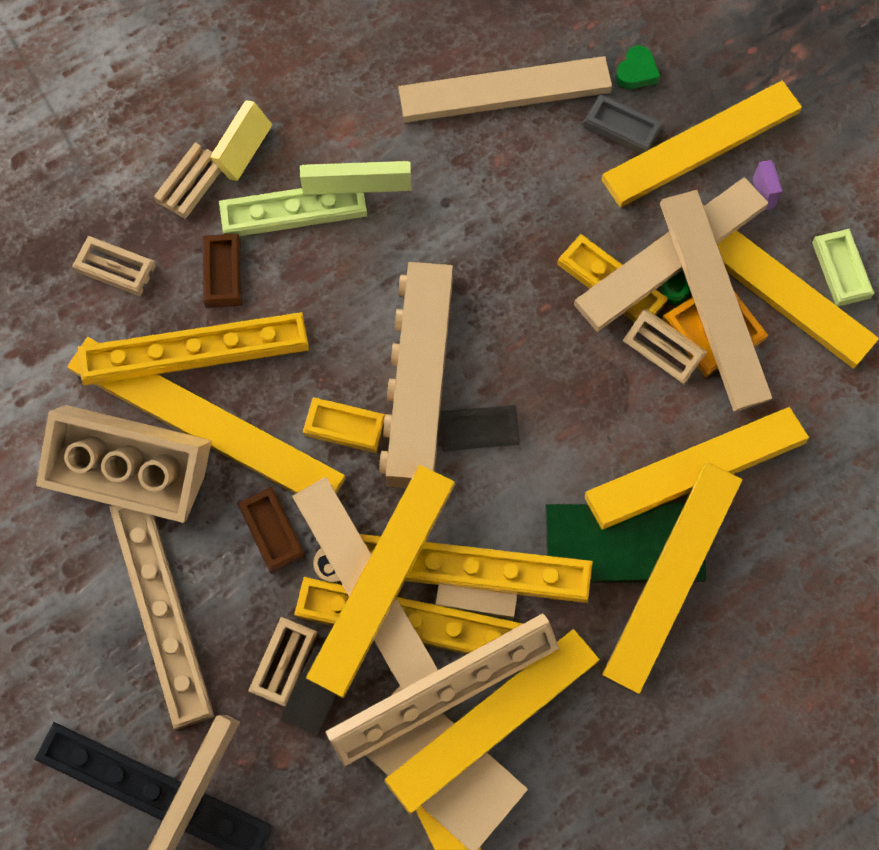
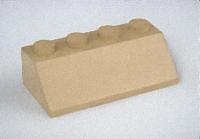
M65 405L48 413L36 486L184 523L189 516L204 480L212 440Z

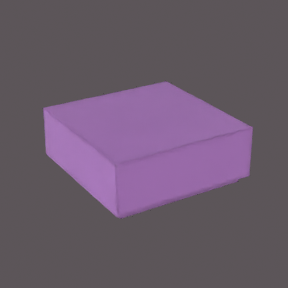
M767 160L759 162L752 179L755 189L768 201L765 210L775 208L783 191L774 162Z

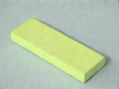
M409 161L300 166L303 195L412 191L411 165Z

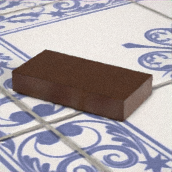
M239 234L203 236V303L205 308L242 306L241 239Z
M272 486L237 503L270 574L306 557Z

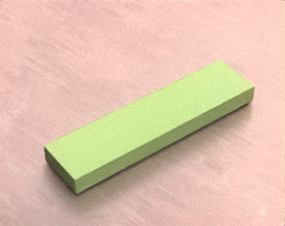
M302 188L219 201L223 234H239V236L367 217L364 193L303 195Z

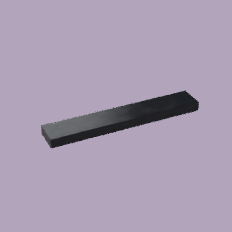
M53 722L34 760L162 821L182 782L56 722ZM204 793L185 832L222 850H263L273 825Z

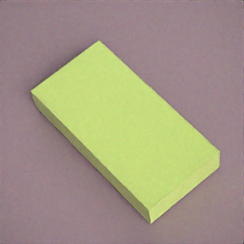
M850 228L816 236L812 244L835 305L838 307L871 299L874 291Z

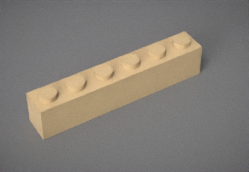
M408 262L407 275H400L399 297H404L403 309H396L395 331H401L400 344L393 343L391 366H397L396 379L389 378L387 401H393L392 415L385 414L383 437H390L388 451H381L379 468L380 474H386L388 487L407 488L419 464L435 472L453 284V265Z

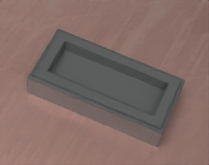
M599 94L584 120L583 127L642 154L652 148L662 130L663 122Z

